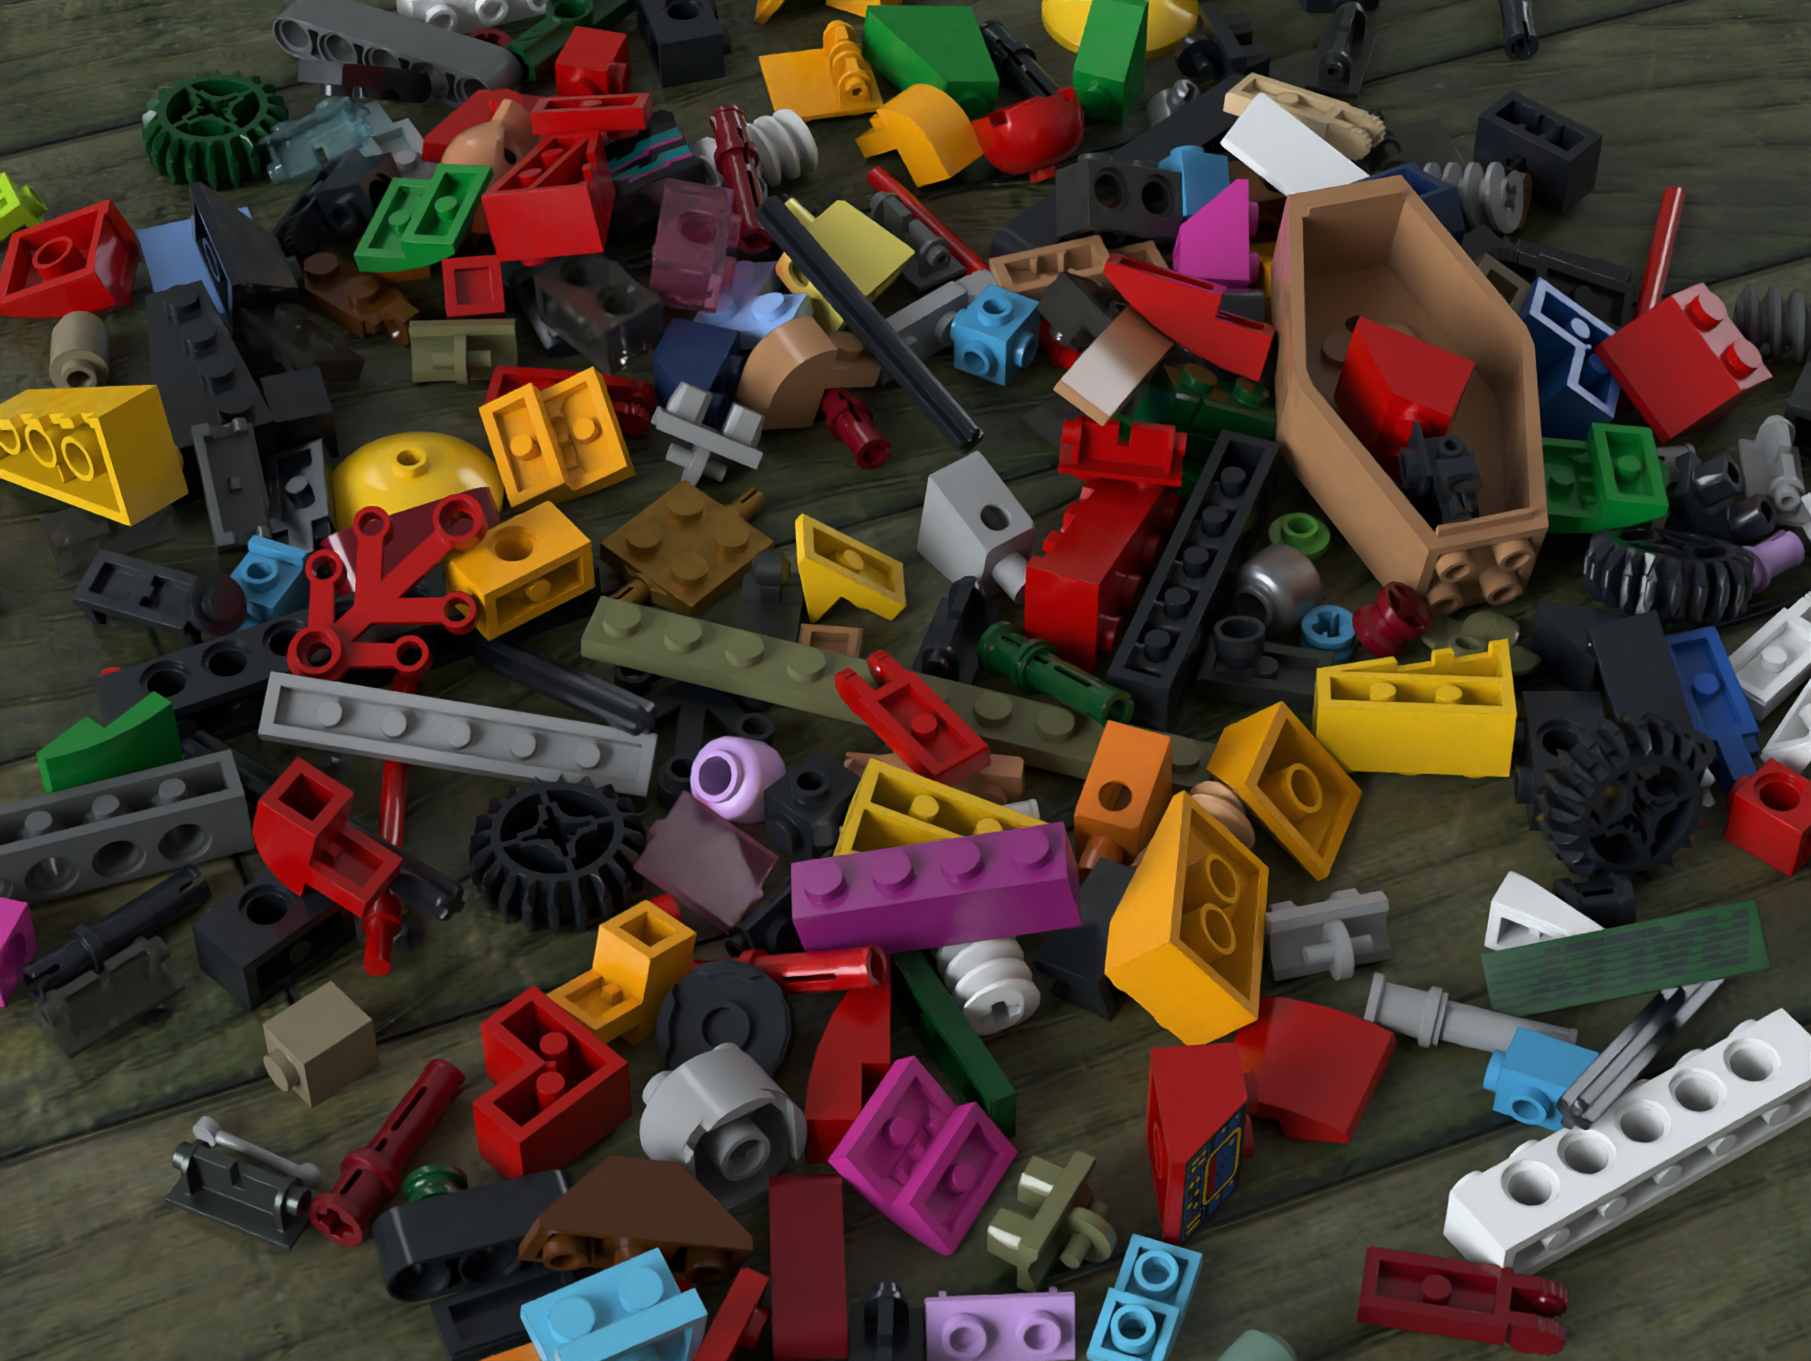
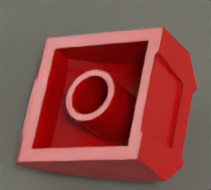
M111 199L12 233L0 273V316L16 319L56 320L74 311H86L94 315H102L133 306L131 296L138 263H142L134 231Z

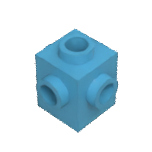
M988 284L967 309L963 308L956 314L952 322L950 339L954 342V368L1006 386L1021 367L1027 368L1036 355L1037 348L1039 347L1040 302Z

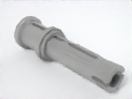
M1374 973L1364 1020L1391 1032L1417 1038L1418 1046L1429 1048L1430 1045L1437 1047L1438 1040L1492 1053L1495 1049L1507 1052L1518 1026L1574 1045L1576 1044L1578 1033L1576 1028L1571 1027L1569 1029L1449 1001V993L1443 992L1441 987L1432 985L1428 991L1418 990L1387 982L1385 974Z

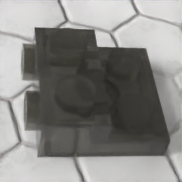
M1061 271L1055 281L1045 289L1042 300L1036 309L1052 325L1049 332L1059 343L1069 349L1078 350L1080 346L1088 348L1130 303L1114 285ZM1177 344L1174 350L1159 365L1165 364L1183 369L1185 364H1197L1200 359L1194 353Z

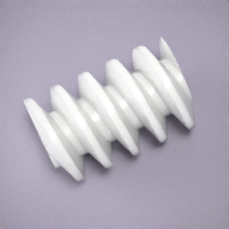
M783 108L774 112L772 117L764 115L754 120L753 124L746 123L750 141L757 146L760 161L756 168L757 174L760 178L762 177L768 186L773 188L781 183V171L790 180L798 178L801 170L800 164L809 173L817 169L818 150L814 138L807 125L794 111ZM706 137L697 141L693 153L698 162L702 163L708 190L710 191L723 180V175L716 170L713 155L717 148L715 138Z
M1016 936L929 949L936 960V968L944 981L945 988L978 1036L993 1035L1018 1025L1033 1015L1040 1005V992L1032 982V972L1024 961V952L1016 941Z

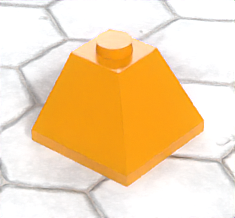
M1280 701L1225 727L1206 770L1216 782L1222 783L1236 794L1243 803L1247 816L1313 878L1320 881L1329 875L1363 791L1283 701Z

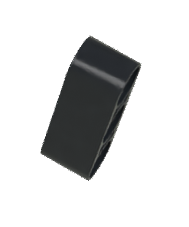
M546 1170L401 1204L388 1209L376 1219L372 1229L387 1292L398 1301H423L465 1291L542 1266L543 1262L519 1260L518 1246L538 1216L577 1183L575 1176L563 1170Z

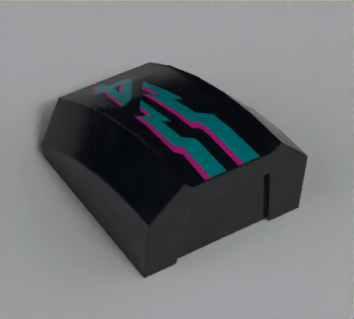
M659 110L652 113L646 129L639 130V134L634 137L610 139L605 137V134L601 136L616 192L605 248L615 243L618 249L663 235L709 192L702 163H699L672 112Z

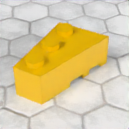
M1508 638L1489 641L1488 652L1454 657L1455 653L1451 647L1432 650L1431 661L1397 666V661L1392 656L1317 668L1311 733L1346 773L1362 771L1399 773L1406 776L1439 774L1462 775L1468 778H1483L1486 776L1509 777L1517 710Z
M870 757L849 805L833 856L1050 823Z

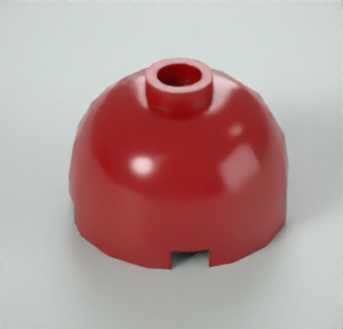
M1075 86L1055 90V95L1046 98L1039 95L983 115L984 118L972 120L971 124L985 158L996 169L1009 175L1028 173L1031 183L1056 176L1055 171L1061 169L1060 162L1076 153L1083 140L1085 123L1082 106Z

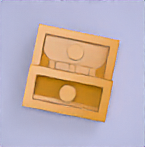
M593 366L543 391H539L532 383H529L479 407L510 506L515 512L530 510L548 500L555 505L576 499L636 475L603 376Z

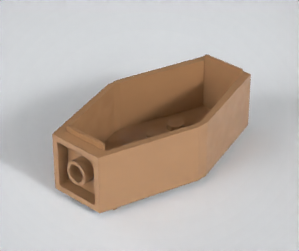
M1402 175L1287 195L1270 267L1272 325L1276 328L1273 339L1274 397L1277 413L1276 441L1281 443L1280 452L1284 461L1382 587L1392 581L1402 582L1411 587L1426 603L1432 616H1445L1461 607L1486 602L1491 605H1501L1523 595L1549 527L1535 345L1526 324ZM1360 316L1476 362L1450 434L1458 436L1466 444L1468 453L1474 452L1483 488L1476 493L1479 508L1478 518H1472L1471 521L1437 525L1434 532L1393 482V480L1399 479L1387 474L1349 429L1333 396L1353 335L1347 330L1346 326L1356 325Z

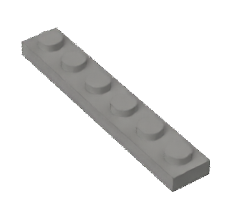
M270 671L258 731L260 739L530 784L533 783L535 776L546 784L557 782L561 773L564 774L569 783H578L585 776L589 775L595 789L612 783L618 798L630 797L631 800L647 802L658 735L654 733L649 735L641 733L639 736H632L611 726Z

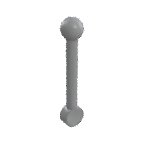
M202 1116L192 1128L196 1138L208 1142L210 1146L218 1143L287 1176L299 1177L306 1187L315 1189L321 1182L322 1173L315 1164L304 1163L298 1165L224 1131L220 1124L210 1117Z

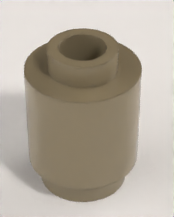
M74 311L62 317L53 328L49 373L52 382L57 388L104 387L108 382L111 338L108 329L96 315L86 311Z

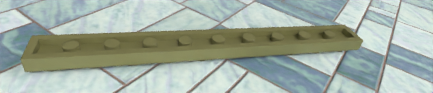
M605 596L600 597L581 638L582 657L864 726L868 725L860 718V715L856 716L849 709L848 704H845L839 693H837V689L834 686V675L847 667L849 669L852 668L874 690L881 687L878 686L870 675L866 662L868 660ZM915 672L988 745L991 754L1019 756L1024 760V765L1086 780L1105 729L1101 724L1075 710ZM1129 723L1126 724L1172 737V798L1183 790L1189 793L1195 784L1211 780V775L1206 770V767L1216 744Z

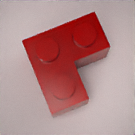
M535 985L480 1023L487 1077L496 1086L472 1102L479 1156L504 1178L511 1179L546 1170H561L632 1116L628 1062Z

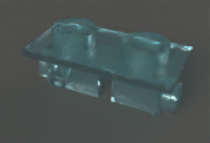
M348 95L345 97H331L320 102L315 107V112L297 121H284L274 125L268 130V136L253 144L260 153L270 145L268 149L273 162L267 164L268 174L275 184L278 185L285 182L290 185L322 168L316 152L317 148L322 146L327 160L332 162L353 148L361 149L367 145L366 140L373 137V130L365 116L371 113L367 107Z

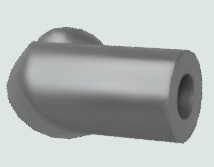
M1182 79L1178 80L1173 85V88L1165 89L1152 97L1147 106L1149 129L1199 97V88L1190 80Z

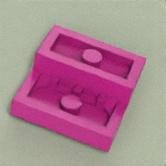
M911 1056L894 1062L828 1159V1162L862 1197L889 1220L942 1256H947L955 1252L1018 1151L977 1102L957 1106L915 1056Z

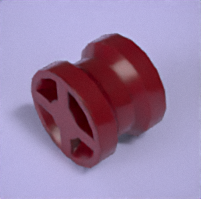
M1397 581L1387 583L1379 590L1377 601L1374 604L1366 603L1362 605L1352 616L1353 629L1358 639L1365 648L1378 658L1394 656L1397 659L1405 652L1409 639L1417 640L1431 630L1433 625L1432 615L1423 599L1411 587Z

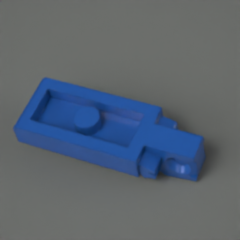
M1710 626L1667 635L1665 639L1695 730L1708 736L1716 747V757L1712 767L1714 768V776L1727 799L1733 785L1741 776L1746 774L1752 777L1757 772L1752 758L1758 757L1759 748L1756 739L1760 730L1716 627Z

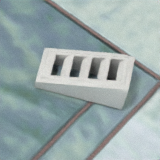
M1509 871L1491 901L1484 946L1498 951L1603 930L1604 928L1532 880L1516 872Z

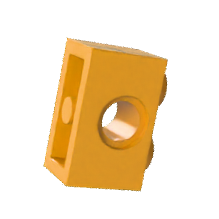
M550 500L487 530L484 539L477 546L468 550L455 549L443 560L447 594L453 591H462L473 598L480 612V619L476 628L488 641L595 587L591 541ZM465 604L455 605L467 617L469 606Z

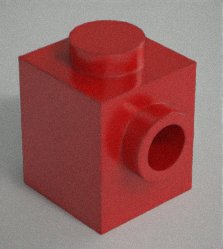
M575 26L555 62L557 95L572 97L627 94L632 78V68L628 60L627 34Z

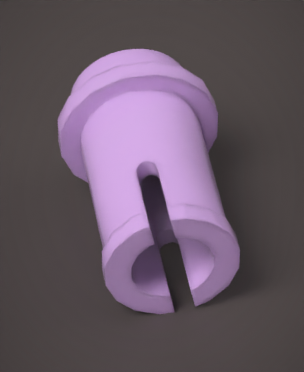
M1780 530L1773 534L1772 537L1753 547L1741 546L1754 558L1753 573L1755 574L1752 593L1763 591L1769 586L1772 578L1790 568L1797 567L1805 558L1803 544L1792 531L1785 532Z

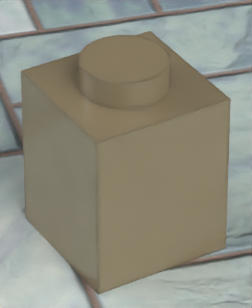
M331 980L263 1023L268 1054L263 1057V1062L268 1074L281 1090L288 1091L292 1088L311 1108L379 1065L373 1020Z

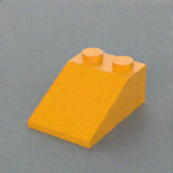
M1185 790L1173 796L1110 921L1104 974L1110 978L1119 990L1126 992L1154 1016L1161 1027L1170 1030L1183 1043L1189 1046L1210 1043L1258 1020L1269 867Z

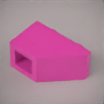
M1236 179L1180 226L1172 253L1173 271L1223 285L1227 288L1247 289L1248 287H1256L1259 274V254L1249 252V237L1256 236L1258 203L1249 202V179Z

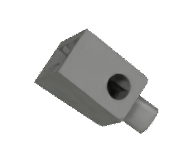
M977 450L929 475L917 550L952 583L961 580L964 576H974L982 581L986 592V600L1005 591L1016 604H1024L1026 565L1030 560L1036 529L1033 520L985 457Z

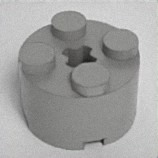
M726 1042L720 1044L712 1051L702 1053L686 1061L674 1071L668 1070L656 1074L643 1090L642 1099L646 1107L640 1123V1141L646 1155L651 1160L681 1163L731 1215L747 1211L769 1197V1176H778V1172L790 1156L798 1163L804 1151L807 1140V1123L804 1114L759 1064L734 1043Z

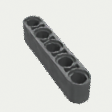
M295 0L272 24L273 36L278 45L288 54L303 60L361 64L428 72L430 81H432L429 100L454 108L462 105L479 89L490 91L497 89L514 90L523 79V69L517 57L501 46L354 0Z

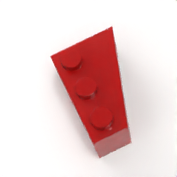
M600 129L548 135L481 196L499 262L521 260L524 266H536L547 263L558 256L604 252L616 192Z

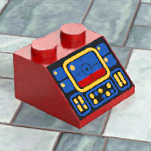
M1237 1042L1151 1048L1145 1142L1162 1242L1183 1247L1239 1188L1242 1158L1253 1157L1252 1124L1250 1116L1246 1114H1256L1258 1111L1257 1082L1253 1070L1242 1071Z

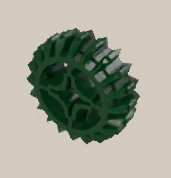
M216 70L213 75L202 76L196 72L194 79L188 81L175 79L174 88H161L158 90V98L147 101V112L142 115L143 124L141 125L145 154L149 157L150 164L156 167L158 175L170 176L174 185H181L189 182L191 185L202 182L204 185L212 186L216 192L221 185L231 184L238 188L240 181L246 179L257 182L259 181L260 172L275 171L276 162L286 159V149L291 145V121L284 97L277 94L274 84H262L260 77L254 75L245 79L240 71H235L231 75H222L219 70Z

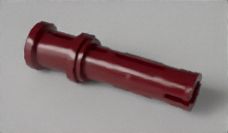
M431 1059L418 1080L391 1112L367 1146L352 1150L345 1156L340 1164L341 1175L328 1192L318 1193L308 1205L307 1214L312 1224L326 1238L339 1245L348 1247L358 1246L368 1234L367 1222L381 1204L390 1203L399 1193L402 1169L430 1135L447 1109L465 1090L466 1084H464V1081L466 1079L456 1066L446 1060Z

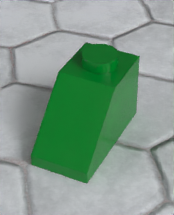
M1092 0L1073 68V86L1076 88L1086 118L1123 126L1143 93L1149 1Z

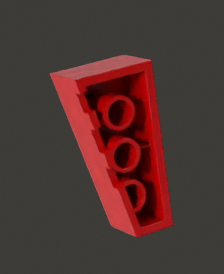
M1106 478L1099 481H1086L1082 487L1080 503L1071 502L1064 512L1061 532L1051 530L1045 538L1042 550L1046 552L1045 557L1033 555L1026 565L1024 632L1027 638H1042L1054 644L1062 660L1095 675L1105 653L1114 654L1119 646L1124 627L1123 617L1126 611L1135 612L1139 605L1144 587L1143 576L1146 570L1154 572L1160 562L1165 531L1174 532L1179 522L1183 508V497L1175 495L1176 486L1165 485L1160 488H1145L1132 481Z

